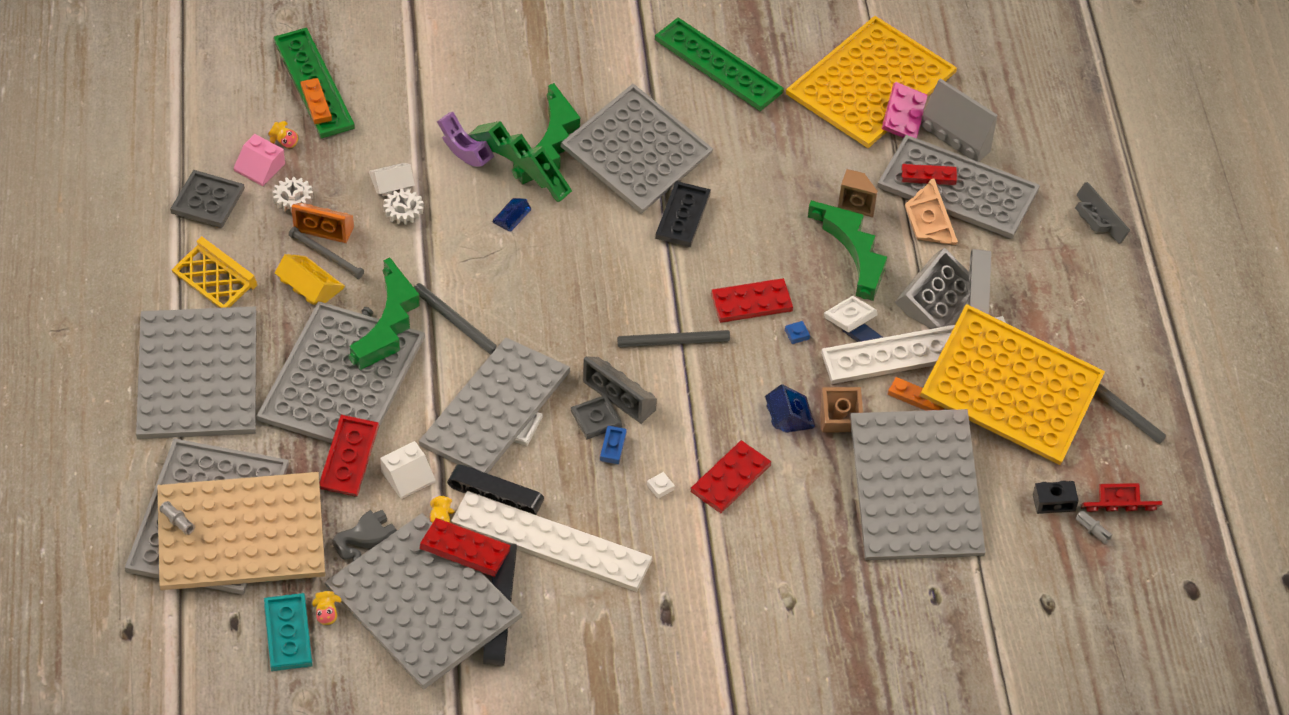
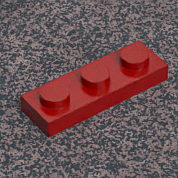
M902 164L901 179L902 182L925 184H928L931 179H935L936 184L956 185L957 167Z

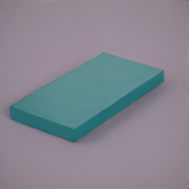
M305 593L264 598L271 671L312 667Z

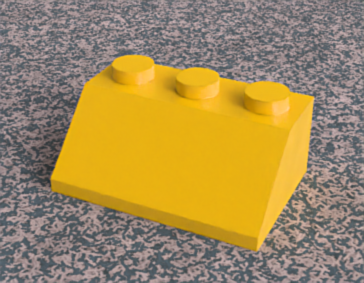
M284 254L275 271V274L280 277L279 280L292 286L294 292L305 296L306 301L313 305H316L318 301L328 302L345 287V285L306 256Z

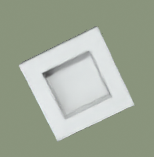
M664 472L647 481V486L658 499L672 492L675 488V485Z

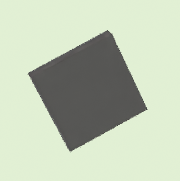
M607 395L571 407V413L586 440L606 433L607 426L622 427V422Z

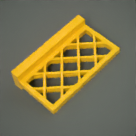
M202 236L196 241L198 245L172 269V273L219 308L231 307L249 289L254 290L258 286L255 276ZM198 252L203 255V260L193 261V257ZM206 264H216V270L206 271ZM203 265V271L193 272V266ZM190 266V273L180 272L183 267ZM219 274H229V280L219 281ZM216 275V281L206 282V276ZM203 276V282L194 283L193 277ZM241 283L244 285L240 290H233V284ZM229 284V291L219 292V285ZM216 286V292L207 293L206 287ZM229 296V300L224 305L219 302V297Z

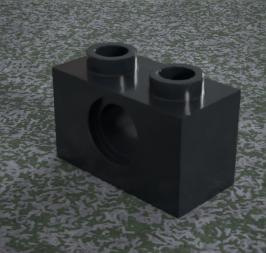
M1063 480L1059 482L1035 483L1033 499L1037 514L1076 512L1079 500L1074 481Z

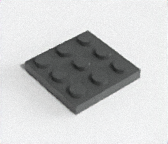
M193 169L170 208L171 214L223 228L245 189L244 184Z

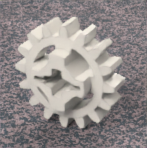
M295 177L292 180L285 178L286 182L279 181V186H274V204H277V208L283 207L284 212L290 209L292 213V204L312 203V186H309L308 181L303 183L302 178L296 180Z
M400 189L399 193L394 190L393 195L388 194V199H384V212L386 218L390 217L391 222L397 220V224H400L403 221L407 225V221L414 223V218L420 219V214H423L424 205L422 197L417 196V192L410 193V189L406 192Z

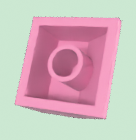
M254 134L243 145L234 166V171L264 186L285 165L284 149Z

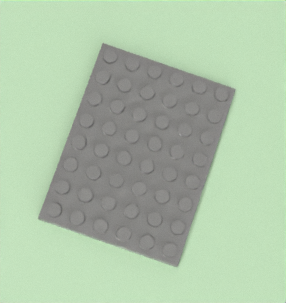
M318 301L259 410L257 421L329 443L333 441L340 415L379 422V425H381L425 338V333L408 329L398 334L397 336L400 340L399 352L359 370L356 364L353 365L349 359V346L370 332L379 319ZM321 367L324 368L325 371L321 372L318 369Z
M256 306L141 311L137 439L256 434Z
M968 409L851 413L850 420L865 560L985 556Z
M173 439L125 565V572L159 578L157 485L286 475L289 460ZM248 583L207 586L205 588L244 595Z
M421 513L325 581V584L330 591L342 599L341 603L424 690L521 619L522 614L480 571L419 549L420 542L432 525L428 518Z

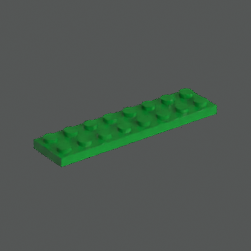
M679 17L655 35V41L759 111H762L784 92L782 86Z
M307 27L274 36V43L310 117L311 114L301 88V81L319 79L332 116V121L314 125L320 138L355 129V124Z

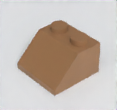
M846 169L841 183L838 208L874 217L878 191L865 173Z
M822 387L821 431L852 432L851 413H863L861 387Z

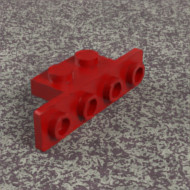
M1139 483L1099 484L1100 502H1084L1081 504V509H1086V512H1097L1098 508H1106L1107 512L1118 511V508H1125L1126 511H1137L1138 508H1145V511H1156L1157 507L1163 505V502L1140 501Z

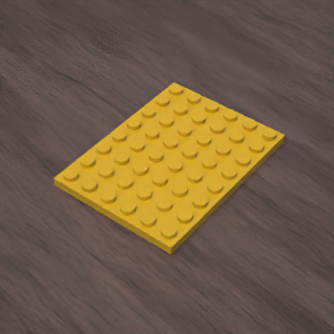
M874 16L786 89V95L866 148H869L888 132L882 129L891 90L895 82L929 96L933 93L938 80L941 78L946 82L956 73L957 67L877 16Z
M966 304L919 396L947 410L968 409L969 421L1061 465L1105 371Z

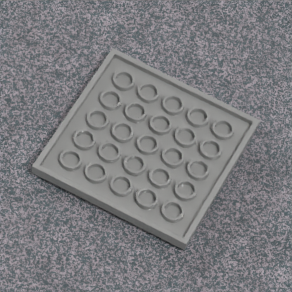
M634 83L561 142V147L641 214L670 190L676 181L684 178L713 151L712 147Z

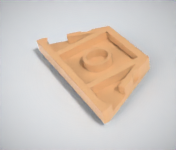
M931 179L904 206L917 240L956 245L958 241L935 179Z

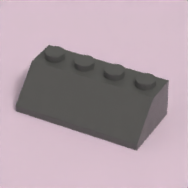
M586 356L584 358L583 382L602 396L607 395L611 403L640 424L656 411L657 398L651 392L641 388L637 382L630 380L623 372L616 370L609 362L602 360L600 357Z

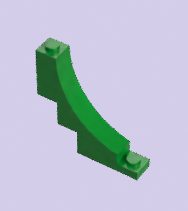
M555 83L548 85V93L546 95L550 118L549 126L542 140L534 148L543 146L559 170V154L565 152L561 147V142L569 137V134L580 128L581 118ZM513 163V176L522 185L533 180L524 170Z
M501 121L478 125L468 134L475 141H486L492 152L515 163L541 188L547 187L556 202L562 201L572 192V189L544 147L531 148L522 133L510 136Z
M811 200L808 218L822 221V229L838 239L849 251L855 262L858 272L856 296L874 301L886 269L887 256L872 252L876 235L861 232L864 215Z
M390 257L383 260L384 269L382 271L385 276V290L387 294L383 314L370 332L349 346V359L353 365L356 364L359 370L400 351V340L397 335L410 329V318L407 312L420 306L419 293Z

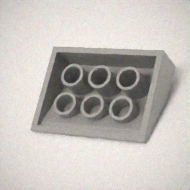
M940 78L924 111L921 127L952 146L955 150L963 153L969 159L979 162L991 152L998 115Z
M943 248L931 257L897 298L895 303L908 316L931 329L951 326L958 320L965 305L968 304L969 271L946 248Z

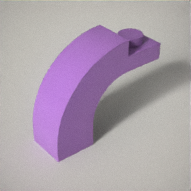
M449 112L437 121L444 134L442 139L449 149L465 163L479 167L495 157L486 141H475L464 131L454 112Z

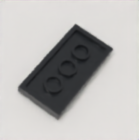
M676 181L656 231L655 239L691 248L711 195V189Z

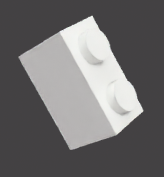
M400 163L369 171L376 193H382V196L393 194V191L403 189V191L411 190L410 187L415 186L411 165L408 163Z
M415 441L380 458L382 474L401 499L436 482L425 454Z

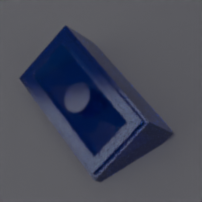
M512 198L492 222L511 232L531 211L527 199Z

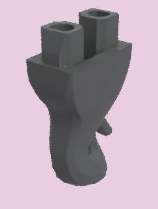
M369 510L362 515L354 528L337 533L333 538V546L342 559L353 558V561L361 557V552L356 548L347 547L346 544L372 549L397 530L392 523L385 527L382 526V524L387 522V516L383 510L374 513Z

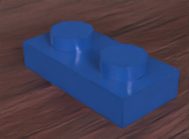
M607 426L600 461L619 465L627 429Z

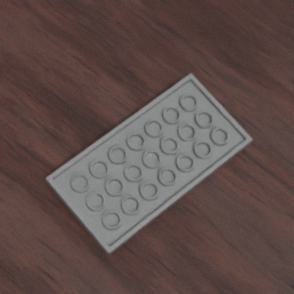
M908 135L904 137L877 185V188L910 200L927 184L902 182V164L957 167L956 185L936 184L947 214L1013 239L1040 187L1039 184Z
M505 337L419 440V446L456 464L465 465L488 474L570 373V367Z

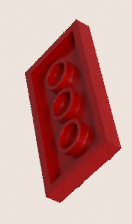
M784 278L711 289L712 300L720 323L793 311V304Z
M340 415L319 482L320 489L358 497L380 426L379 422Z
M740 440L691 487L690 492L721 514L771 466V460Z
M435 518L420 542L419 549L495 577L508 555L511 545Z

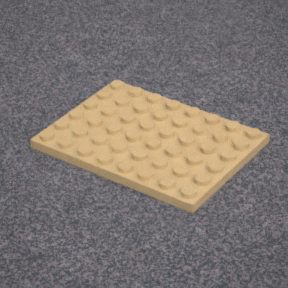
M319 472L157 485L160 590L325 577ZM169 501L177 510H181L185 517L195 525L194 531L189 535H185L180 528L173 526L169 521L170 519L159 510L162 503Z

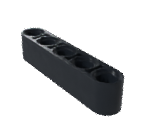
M461 464L455 466L447 481L449 487L465 494L469 491L537 515L544 501V496L538 491Z

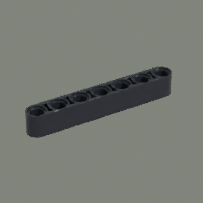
M506 543L511 545L510 551L495 577L492 576V584L511 602L517 544ZM508 628L485 644L483 664L504 666Z

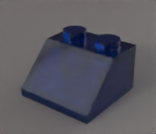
M783 384L765 395L766 407L770 412L771 423L774 428L789 433L816 427L805 395Z

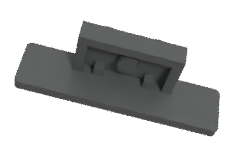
M1085 182L1077 193V197L1081 202H1078L1075 209L1088 222L1093 231L1109 232L1117 243H1122L1130 229L1088 182Z

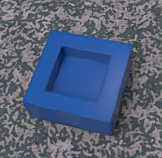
M803 321L785 326V332L791 344L810 339V334Z

